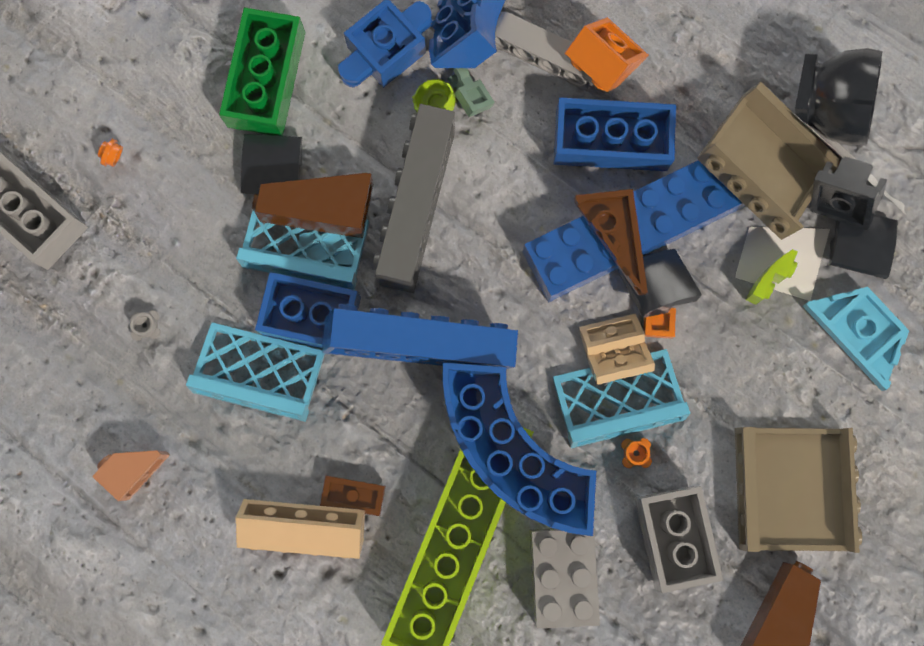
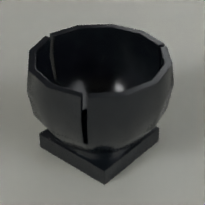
M869 48L846 50L823 64L818 63V54H805L795 104V115L809 127L814 126L833 142L849 146L867 145L873 119L883 51Z

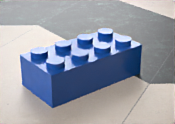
M559 97L556 108L553 165L667 172L675 160L676 104Z

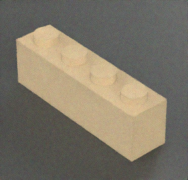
M243 499L236 516L237 548L360 559L364 541L365 510Z

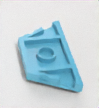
M869 287L809 301L803 305L805 310L881 391L887 390L890 387L891 381L889 379L893 367L898 365L901 356L900 349L906 342L909 330Z

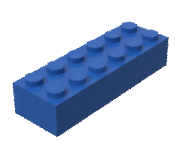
M340 304L338 309L334 308L325 317L322 353L436 366H443V363L506 367V370L516 367L518 330L508 329L507 324L490 323V327L479 326V321L463 319L461 323L449 322V317L431 316V320L420 319L419 314L413 312H401L400 316L388 315L389 310L381 308H371L370 312L357 311V306Z

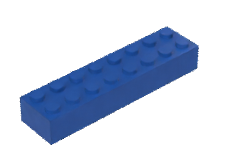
M697 160L633 191L642 255L645 256L746 206ZM584 216L525 243L522 251L548 303L619 269Z

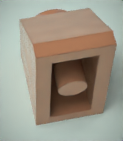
M159 450L109 454L98 463V471L92 477L116 500L127 501L132 498L170 454Z

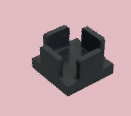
M843 157L836 172L832 174L833 163L827 161L823 170H819L814 179L811 212L869 230L875 211L884 195L887 179L880 178L876 188L866 185V182L873 170L872 164Z

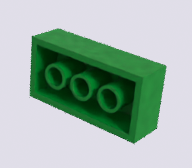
M243 8L219 113L227 128L283 136L306 33L299 16Z

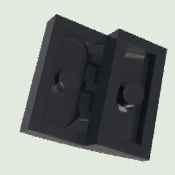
M244 134L241 160V193L259 194L261 184L300 180L302 137Z
M874 215L869 230L836 220L835 236L830 242L829 265L887 279L890 275L894 259L898 220Z
M676 249L665 250L643 257L648 290L646 295H637L620 268L618 269L619 275L643 318L668 313L672 306L696 302L702 295Z

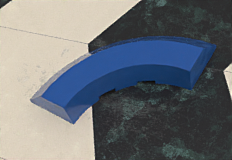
M439 0L437 7L440 10L431 24V27L434 29V37L429 39L431 65L434 68H476L496 53V26L506 0Z
M443 363V389L450 424L462 452L481 480L503 501L530 519L572 534L593 536L597 471L579 468L562 462L546 453L530 438L520 425L512 409L507 388L506 367Z

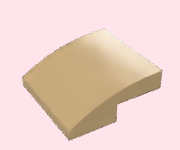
M636 313L579 327L587 359L597 385L655 371V363L645 343V333Z

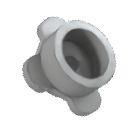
M154 310L148 313L134 312L130 316L131 337L136 341L147 337L157 339L161 333L157 324L160 318L159 314ZM144 323L148 324L147 328H143Z

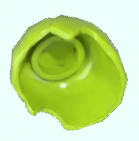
M432 79L418 86L415 94L412 96V101L417 113L420 104L453 111L456 97L452 86L448 82Z

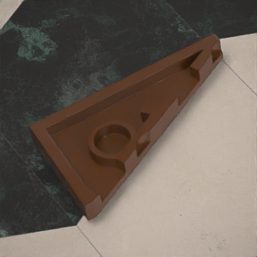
M633 189L575 195L574 203L637 295H646L648 290Z

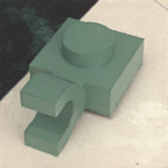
M467 68L454 69L455 74L449 76L448 81L452 87L457 89L455 96L468 117L490 109L495 102L482 81L479 79L473 82Z

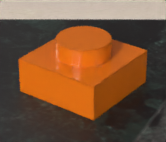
M671 308L665 314L645 317L643 327L645 337L673 339L675 337L676 308Z

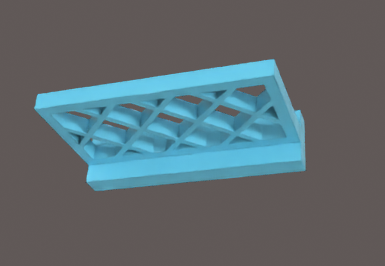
M252 210L243 247L239 248L236 257L243 268L267 273L272 272L355 290L356 276L369 227V220L366 221L363 238L356 237L348 242L344 235H340L345 244L330 252L323 240L332 235V233H325L320 236L317 231L312 230L317 238L302 247L295 235L305 229L295 228L291 230L289 226H285L288 233L274 241L267 229L276 224L265 223L263 225L255 211ZM262 232H265L271 242L262 249L251 247L253 238ZM293 238L299 249L290 255L282 254L277 246ZM320 242L328 255L318 261L311 260L305 251ZM357 243L356 250L354 251L351 246ZM348 248L354 256L351 268L338 265L334 256ZM303 253L305 258H301L298 256ZM331 259L334 264L326 262Z
M211 322L194 373L189 375L186 386L194 394L306 422L309 413L308 407L325 353H322V350ZM217 332L228 334L233 342L218 351L213 344ZM233 336L240 337V339L235 340ZM249 340L257 342L261 350L245 358L239 346ZM261 343L267 344L269 346L264 348ZM277 347L285 349L289 357L273 365L267 353ZM236 348L242 360L226 368L220 356ZM290 350L295 351L297 353L292 355ZM306 354L316 357L314 366L304 372L300 370L295 361ZM264 355L271 367L254 375L248 363ZM217 358L223 370L213 376L202 374L206 363ZM292 362L299 375L283 383L277 370ZM246 365L252 377L242 383L234 382L229 373ZM274 372L280 385L271 390L262 389L258 380ZM311 374L309 382H307L305 377ZM226 375L229 380L222 379V377ZM302 379L307 387L304 398L300 399L290 396L287 387ZM254 382L257 385V387L249 386ZM284 390L286 395L277 392Z
M667 349L650 353L653 360L662 358L665 367L661 378L651 372L643 374L658 383L651 395L635 387L642 374L637 375L632 385L622 379L615 380L618 384L629 389L623 402L607 394L614 381L608 383L604 392L588 384L593 376L591 368L553 377L571 448L687 419L691 413L687 402L684 403ZM666 374H667V377H668L669 382H667L666 380H664ZM587 377L586 381H583L580 378ZM572 380L582 387L574 399L563 392L561 383ZM660 385L672 390L675 401L664 403L654 397ZM585 388L600 396L594 409L578 401ZM632 391L648 400L643 409L635 410L625 404ZM603 399L619 407L615 416L605 417L597 412ZM566 400L572 403L569 409L567 407ZM651 402L656 404V406L648 407ZM575 406L590 414L586 423L573 426L570 413ZM622 409L628 412V413L620 414V412H621ZM593 416H595L596 418L599 419V420L591 421L592 418H593Z

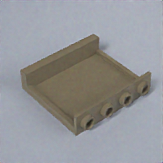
M759 82L739 99L697 157L718 180L781 240L804 227L799 222V219L812 200L814 179L818 171H822L827 161L833 163V173L841 162L762 82Z
M735 428L739 550L747 552L769 550L849 551L860 553L859 545L862 544V531L858 527V514L861 510V503L856 495L859 470L855 465L854 453L857 450V439L853 435V428Z

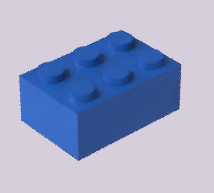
M270 272L255 330L264 336L322 348L325 317L334 308L338 309L340 304L354 305L359 309L361 296L356 290Z

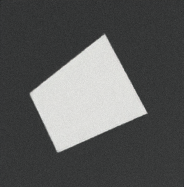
M749 227L735 278L755 283L769 266L793 249L798 251L794 260L798 263L797 268L791 278H786L779 284L775 283L774 290L810 301L830 229L802 228L781 240L768 227Z

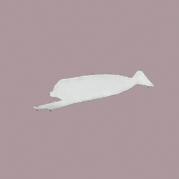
M803 122L842 158L856 159L839 143L829 140L820 131L812 126L809 127ZM870 174L868 181L876 188L878 181ZM885 191L884 195L906 214L904 211L905 205L899 200L892 198Z

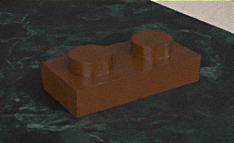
M326 475L320 506L365 510V514L381 516L386 486Z

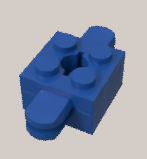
M383 0L344 32L347 48L352 53L338 65L342 82L349 87L355 88L372 75L384 88L426 54L425 38L422 36V33L431 27L432 14L429 6L424 2L416 1L401 13L390 0Z

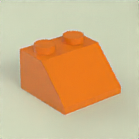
M608 17L585 25L565 52L576 69L584 71L592 78V83L598 89L605 90L606 92L618 87L649 56Z

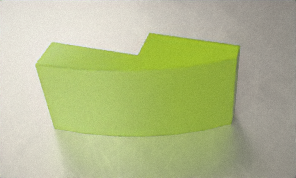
M792 249L769 266L754 283L745 300L756 305L764 300V298L769 299L774 290L775 283L779 284L784 279L791 278L798 265L794 261L798 251Z

